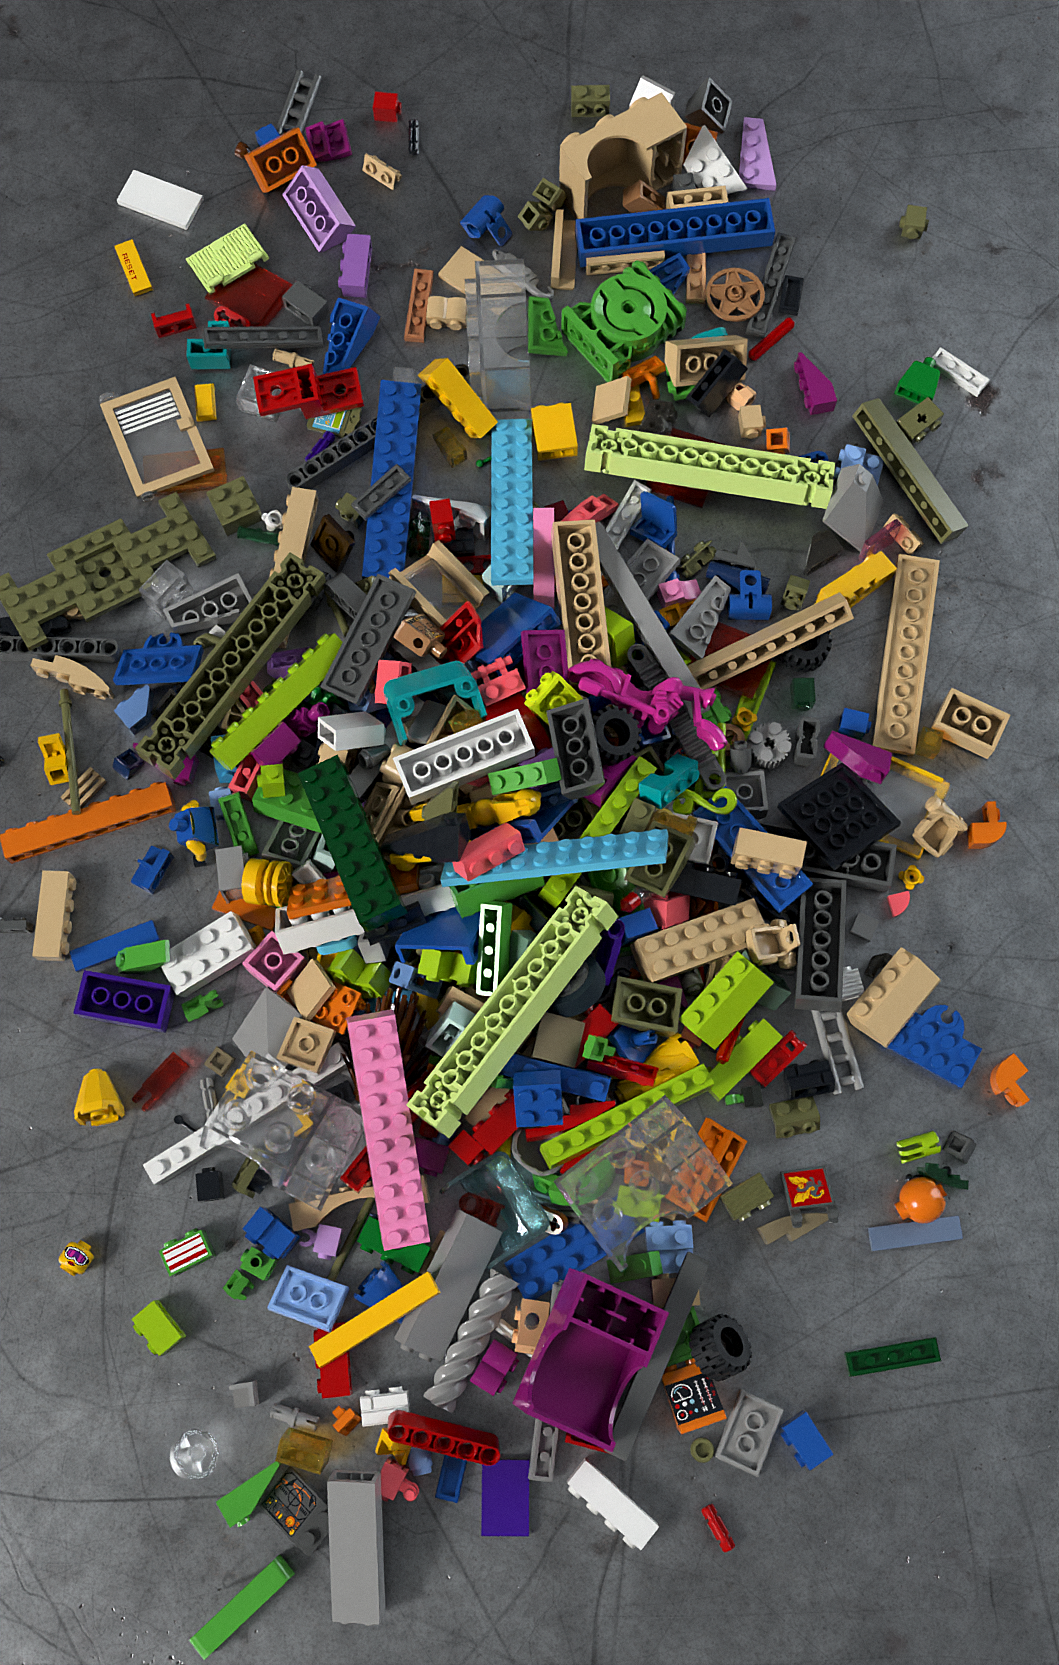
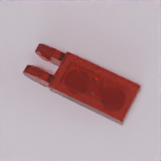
M173 1051L145 1080L142 1087L132 1097V1101L134 1103L139 1102L149 1091L152 1096L141 1108L144 1112H148L188 1071L190 1066Z

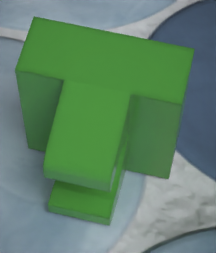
M236 1269L223 1289L235 1300H246L247 1297L242 1293L244 1287H249L253 1290L254 1285L244 1273Z

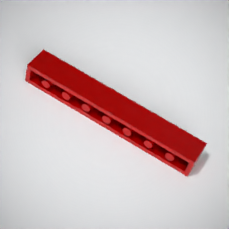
M601 1004L597 1007L592 1005L583 1014L586 1017L582 1021L585 1023L575 1068L585 1059L582 1056L589 1034L605 1038L618 1025V1023L611 1021L612 1015ZM510 1089L504 1095L507 1100L501 1106L496 1103L488 1112L491 1116L485 1122L481 1119L472 1128L475 1132L472 1136L490 1155L518 1128L516 1127L513 1089Z

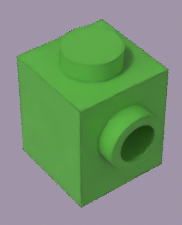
M251 1246L250 1250L246 1249L240 1259L243 1262L240 1268L263 1281H268L279 1260L271 1259L259 1248Z

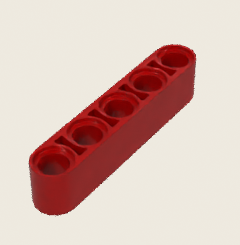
M402 1410L393 1411L388 1417V1437L393 1442L487 1466L495 1465L500 1460L499 1439L492 1433Z

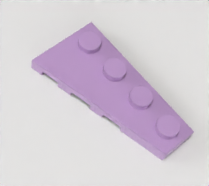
M744 117L738 175L747 188L776 191L777 185L764 121L760 118Z

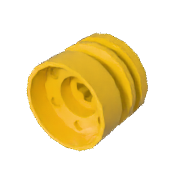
M251 858L247 862L242 875L241 887L244 901L249 904L264 905L267 903L268 906H287L290 888L294 887L291 863L275 860L269 862V860Z

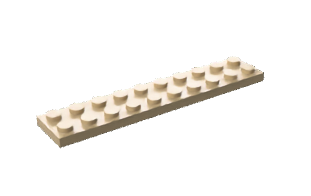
M898 554L897 570L894 576L872 745L891 753L914 756L940 560Z

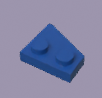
M679 252L649 271L660 279L661 284L666 289H670L674 295L690 272V267Z

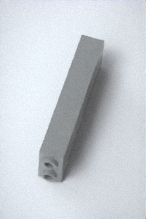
M458 1209L456 1210L427 1270L431 1273L441 1293L405 1315L394 1338L401 1343V1349L413 1354L414 1350L420 1352L418 1356L429 1362L432 1359L439 1362L442 1361L503 1233L502 1231Z
M333 1470L327 1480L332 1622H341L346 1625L351 1623L365 1624L367 1626L380 1625L386 1611L381 1472Z

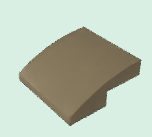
M545 1012L539 1022L531 1057L575 1068L585 1023Z

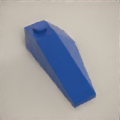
M338 297L330 316V323L332 325L331 332L327 337L329 347L325 353L323 374L349 369L373 336L381 316L367 306Z

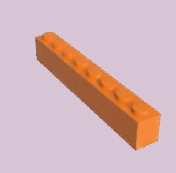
M155 782L148 788L133 789L129 794L123 796L114 795L104 802H92L88 807L82 808L79 815H73L72 809H70L66 814L51 815L47 817V820L41 822H29L25 827L19 829H7L5 833L0 834V842L5 859L13 864L173 813L177 810L171 789L167 783Z

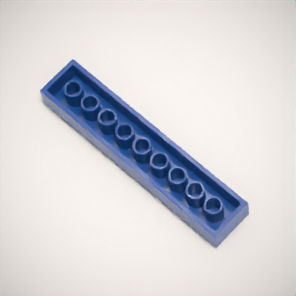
M764 198L576 219L575 236L580 267H586V258L664 251L665 258H668L679 252L682 256H686L689 254L695 255L772 246L775 226L770 199Z
M381 380L371 486L396 464L408 474L411 481L367 519L362 579L370 576L376 577L377 574L389 578V571L396 568L399 572L405 569L422 384Z

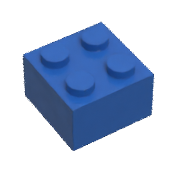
M560 1070L514 1072L513 1090L516 1127L563 1125Z

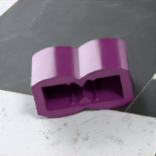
M494 1338L471 1377L470 1382L492 1396L496 1392L501 1393L507 1383L504 1377L508 1370L513 1373L520 1361L516 1358L518 1353Z

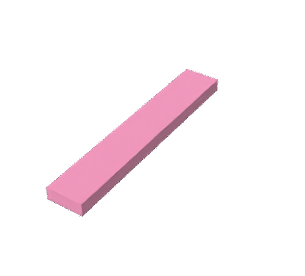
M533 508L534 600L548 605L554 610V559L551 540L554 508Z

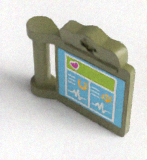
M343 387L337 389L338 392L342 393L346 390ZM359 407L310 418L307 422V428L321 433L330 431L336 437L343 438L361 425L362 409Z

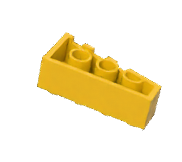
M448 358L434 359L418 374V377L445 405L453 417L464 426L465 432L471 438H482L498 423Z
M882 551L875 555L872 553L864 562L854 566L850 571L823 587L816 596L815 604L840 592L847 600L851 609L893 578L897 568Z

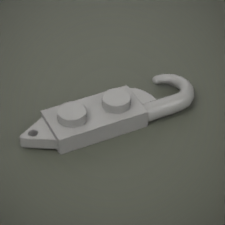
M495 249L493 250L492 254L496 261L495 266L522 289L525 288L534 297L551 299L554 296V291L550 286H547L549 291L547 294L536 288L539 282L537 275L510 252L506 254Z

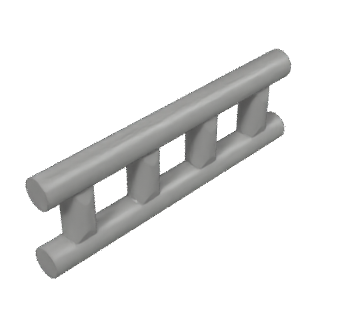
M842 1005L840 1013H821V1011L811 1010L824 1059L829 1061L835 1079L834 1095L842 1094L841 1086L854 1084L855 1090L864 1089ZM836 1019L840 1032L827 1034L824 1021ZM842 1040L845 1053L833 1056L829 1043ZM848 1062L851 1075L839 1078L835 1065Z

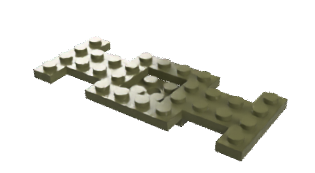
M177 492L158 500L161 509L166 515L165 518L132 534L122 518L47 553L48 559L55 571L29 584L17 588L9 572L0 576V601L29 651L49 642L40 627V624L78 607L86 623L161 587V582L153 569L189 552L198 568L216 559L215 553ZM104 570L111 572L108 577L100 576V573Z

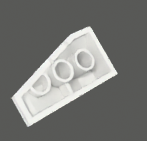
M419 495L412 496L413 507L430 516L429 501L442 500L441 498ZM450 500L454 527L473 529V536L485 541L491 531V508L476 503Z

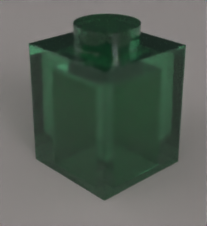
M814 678L792 679L790 684L791 709L808 711L813 708L816 702Z

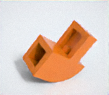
M987 801L982 806L983 822L971 823L967 827L969 849L988 848L995 844L1005 833L1007 822H998L1000 820V810L996 808V801Z
M1014 1053L1005 1057L993 1068L990 1084L995 1095L1004 1091L1007 1101L1013 1106L1020 1107L1030 1099L1015 1081L1029 1070Z

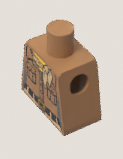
M424 613L403 620L393 636L421 657L433 653L437 658L441 659L448 650L441 644L445 633Z

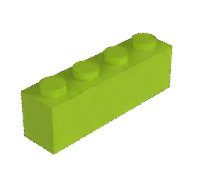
M764 1018L760 1022L755 1020L747 1028L749 1033L744 1038L741 1035L737 1038L730 1059L726 1064L718 1062L713 1069L710 1066L707 1068L715 1083L708 1092L718 1102L783 1038Z

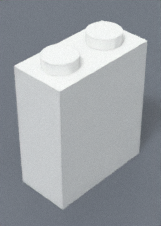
M366 711L318 717V738L335 751L384 745V737L386 735L384 724Z

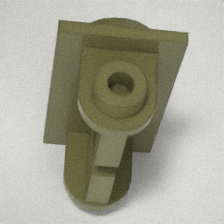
M702 540L693 547L694 552L690 555L687 553L680 559L681 563L676 567V570L682 568V574L685 578L692 577L702 568L697 562L698 560L705 565L715 557L717 550L713 546H709L712 540L706 542Z

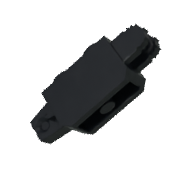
M57 616L40 624L46 637L68 634L72 629L71 624L62 616ZM10 617L0 618L1 634L20 636Z

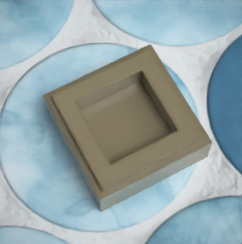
M216 1046L204 1065L221 1077H224L236 1059Z

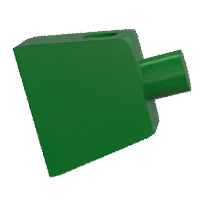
M926 357L923 363L914 361L898 382L894 394L916 404L921 403L927 397L932 401L941 373L940 370L934 368L936 361L931 357Z

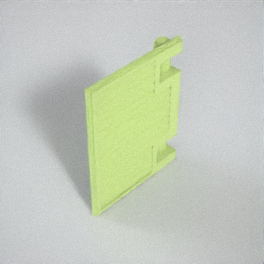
M244 223L186 258V261L208 293L212 294L216 292L215 286L220 283L223 286L229 284L254 269L256 261L262 259L265 262L269 260V256Z

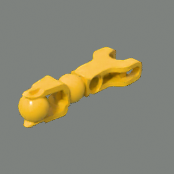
M524 788L516 792L498 794L492 800L481 799L475 803L458 805L457 813L466 814L470 830L477 828L478 825L490 826L495 822L504 824L520 816H531L537 813L541 806L540 798L542 796L538 791ZM428 802L416 805L409 811L412 821L425 820L422 818V809Z

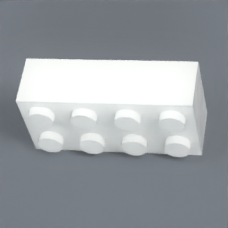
M230 911L170 948V962L162 965L161 968L176 995L187 997L245 961L257 946L240 916Z

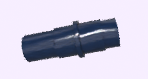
M711 560L706 578L712 579L716 575L728 586L736 588L740 592V572L742 570H749V568L742 569ZM750 575L745 578L747 585L752 586L757 582L754 576ZM761 575L762 594H766L771 579Z

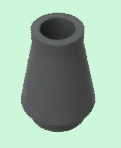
M387 744L365 748L357 754V759L363 769H372L386 757L390 756L391 750Z

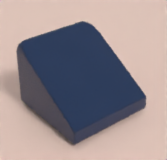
M129 748L114 758L112 767L123 778L128 780L145 761Z

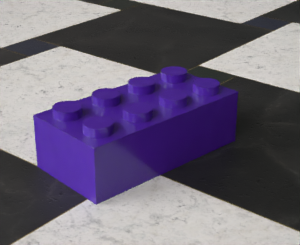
M84 970L73 1014L80 1018L166 1033L175 991L171 985Z

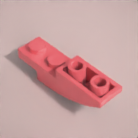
M605 494L597 498L591 495L577 505L560 522L595 520L596 523L616 512L619 504Z

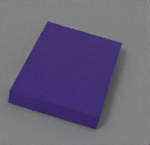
M500 1459L495 1465L487 1466L482 1464L481 1536L529 1537V1459Z

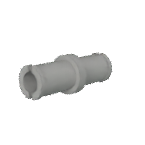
M274 1403L272 1408L281 1413L271 1410L270 1418L287 1422L291 1427L299 1426L312 1432L316 1431L317 1426L308 1422L318 1424L320 1417L301 1412V1409L297 1407L292 1409Z

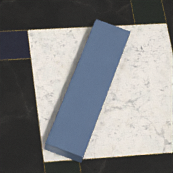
M959 1216L938 1218L931 1223L925 1224L908 1222L867 1228L871 1251L963 1239Z

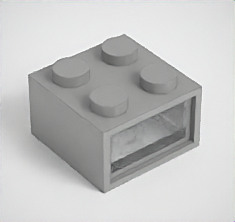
M242 846L216 849L219 890L226 903H229V901L243 899L241 883L244 868L250 860L248 852L245 853Z

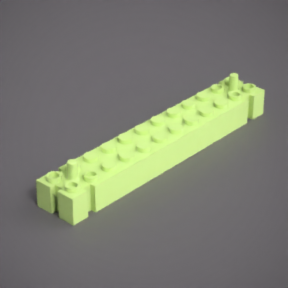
M592 424L584 470L600 473L602 469V472L605 474L804 506L811 503V507L827 509L833 490L835 462L819 460L818 463H812L810 458L621 428L611 431L608 430V426Z
M577 886L574 887L565 899L567 905L564 909L559 907L423 1082L427 1085L422 1092L417 1090L406 1104L407 1107L446 1137L450 1138L461 1124L458 1121L461 1115L464 1113L467 1116L600 942L602 930L608 931L618 918V915L606 901L596 896L592 898L587 891Z

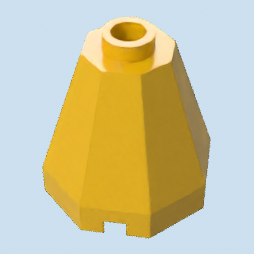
M92 1069L83 1077L74 1109L75 1120L80 1125H86V1121H90L91 1126L114 1123L119 1120L118 1115L121 1118L125 1116L124 1106L108 1073L102 1069Z

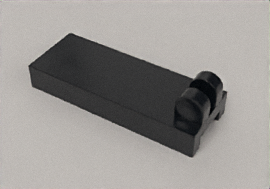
M416 901L406 905L407 914L369 932L364 930L370 946L427 923L419 902Z

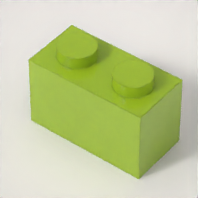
M153 1300L132 1318V1321L135 1323L133 1325L134 1330L139 1336L142 1337L144 1335L149 1342L147 1347L154 1355H165L186 1337L159 1300Z

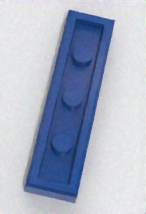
M150 920L71 950L69 953L75 971L78 973L115 959L118 952L126 947L160 941L154 921Z

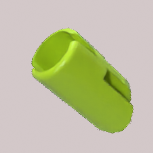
M934 1131L896 1141L897 1147H900L898 1151L899 1155L902 1156L900 1158L902 1164L940 1153L941 1145L937 1146L936 1144L940 1142L937 1134Z

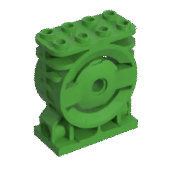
M636 260L632 263V269L626 267L623 269V274H617L600 284L592 297L591 303L579 302L572 308L568 305L563 308L561 332L607 382L618 379L619 375L629 369L631 362L645 359L654 353L660 344H664L667 341V337L672 338L675 336L676 330L682 331L685 328L687 309L682 302L676 300L671 290L666 289L661 284L660 279L648 270L644 262ZM651 304L654 306L655 310L653 320L650 318ZM605 306H607V307H606V317H607V320L605 319L604 314H603V308H604Z

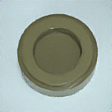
M698 1437L691 1443L690 1452L696 1461L706 1463L714 1455V1446L709 1439Z

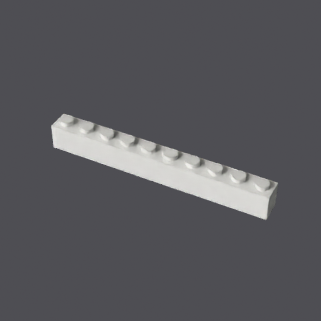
M338 1042L330 1047L319 1074L299 1067L143 1164L153 1184H164L347 1069L342 1054H345L348 1062H351L353 1065L343 1045Z

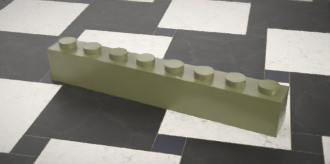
M877 398L862 403L852 417L941 544L958 538L969 525L882 401Z

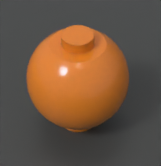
M916 1177L903 1185L899 1194V1202L894 1205L903 1220L910 1218L917 1223H931L942 1215L946 1205L944 1197L947 1196V1193L941 1183L936 1184L934 1180L927 1177Z

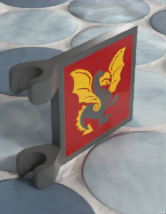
M825 1166L780 1171L793 1228L802 1227V1214L800 1211L826 1208L829 1223L838 1222L839 1211L835 1204Z

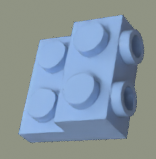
M846 444L845 450H840L838 461L841 462V465L836 467L833 479H838L841 468L860 464L873 475L878 486L884 461L880 456L865 453V448Z
M686 1220L672 1221L673 1226H664L663 1221L659 1223L650 1222V1227H645L646 1252L659 1250L663 1274L678 1273L687 1252L693 1253L692 1224L686 1225Z

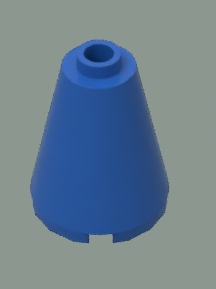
M385 1260L379 1263L382 1266L379 1270L374 1268L358 1286L360 1293H354L353 1295L356 1300L369 1307L404 1287ZM403 1316L396 1322L401 1324L405 1316Z

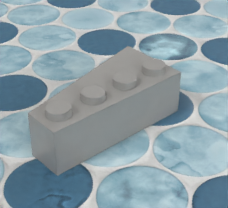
M237 573L163 609L175 634L178 633L180 635L211 628L215 625L220 626L235 622L252 598L240 575Z

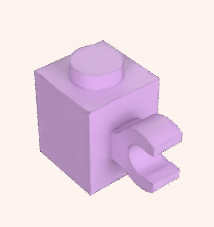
M319 1224L317 1233L310 1229L302 1230L303 1233L309 1234L310 1239L308 1242L300 1241L299 1245L309 1247L315 1243L313 1252L318 1253V1258L331 1260L332 1256H338L344 1229Z

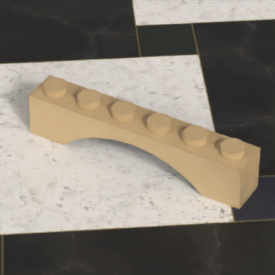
M424 1174L420 1175L425 1204L431 1202L426 1175ZM372 1181L367 1182L359 1194L349 1186L339 1188V1193L331 1194L330 1190L318 1192L316 1198L308 1199V1195L295 1197V1202L289 1203L293 1231L319 1226L331 1212L346 1202L359 1198H375Z

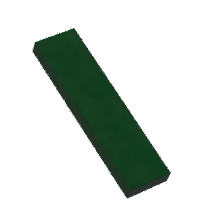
M936 1337L844 1352L849 1377L941 1361Z

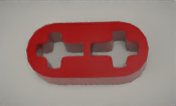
M219 306L214 311L215 321H228L230 327H239L234 324L235 321L241 322L243 327H250V322L246 317L230 308ZM221 313H225L226 316L230 317L229 320L223 319Z

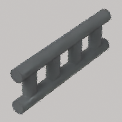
M297 70L276 127L279 135L298 127L301 133H303L322 79L319 74H315L312 80L303 78V71ZM300 85L310 87L308 95L297 93ZM294 100L305 103L302 111L292 109ZM289 116L299 118L297 126L286 124Z

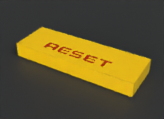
M133 239L115 245L114 247L134 296L152 291V286Z

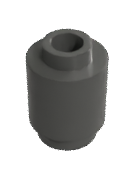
M744 740L735 741L734 744L730 745V767L737 774L747 773L751 767V745Z

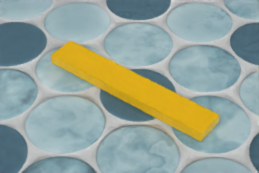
M427 1271L311 1344L309 1348L318 1367H324L440 1294L441 1292L431 1273Z

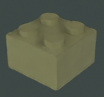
M244 476L206 492L227 536L262 521L261 510Z

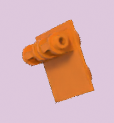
M332 981L336 989L315 1014L312 1021L344 1035L348 1027L346 1017H352L355 1010H364L366 1003L361 998L362 993Z

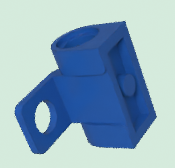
M483 195L460 221L470 238H480L485 231H490L498 245L503 246L512 236L511 229L501 215L504 211V205L497 197L492 195ZM500 227L505 229V236L503 238L498 236V229Z
M742 570L740 572V594H729L727 599L728 620H769L772 611L771 594H762L761 572L759 570ZM751 575L756 578L757 582L755 585L750 586L745 583V578Z

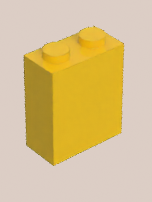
M561 402L555 405H539L531 408L532 428L538 461L577 456L578 444L571 403Z

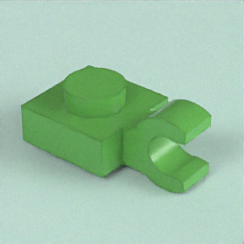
M212 990L204 997L200 994L181 1004L185 1017L189 1022L201 1018L205 1013L209 1012L208 1008L217 1009L223 1006L221 998L213 1001L214 998L219 996L217 991Z
M589 1034L588 1040L584 1045L582 1057L602 1061L604 1055L613 1057L616 1048L607 1045L609 1039Z

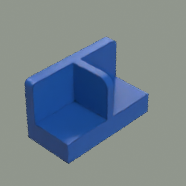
M150 846L143 860H137L140 865L132 877L131 883L154 894L174 859L172 853L164 848L161 850L155 846Z

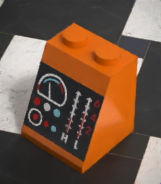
M694 1358L686 1360V1365L677 1367L676 1364L666 1367L661 1378L677 1430L681 1434L727 1419L713 1380L709 1379L707 1374L704 1375L700 1371L699 1366L697 1367L694 1363L696 1362Z

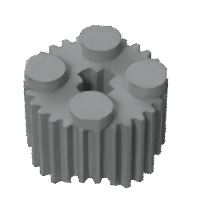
M772 722L771 724L768 723V725L764 723L763 726L759 725V727L752 731L748 740V744L751 745V764L759 765V768L763 767V769L774 770V768L778 769L779 766L781 767L783 762L786 761L792 747V742H790L791 737H788L789 733L786 734L787 730H783L779 723Z

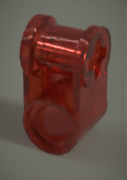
M465 1193L459 1200V1207L464 1213L497 1228L498 1224L496 1222L501 1210L505 1209V1205L473 1193ZM474 1198L476 1206L474 1209L468 1210L467 1201Z

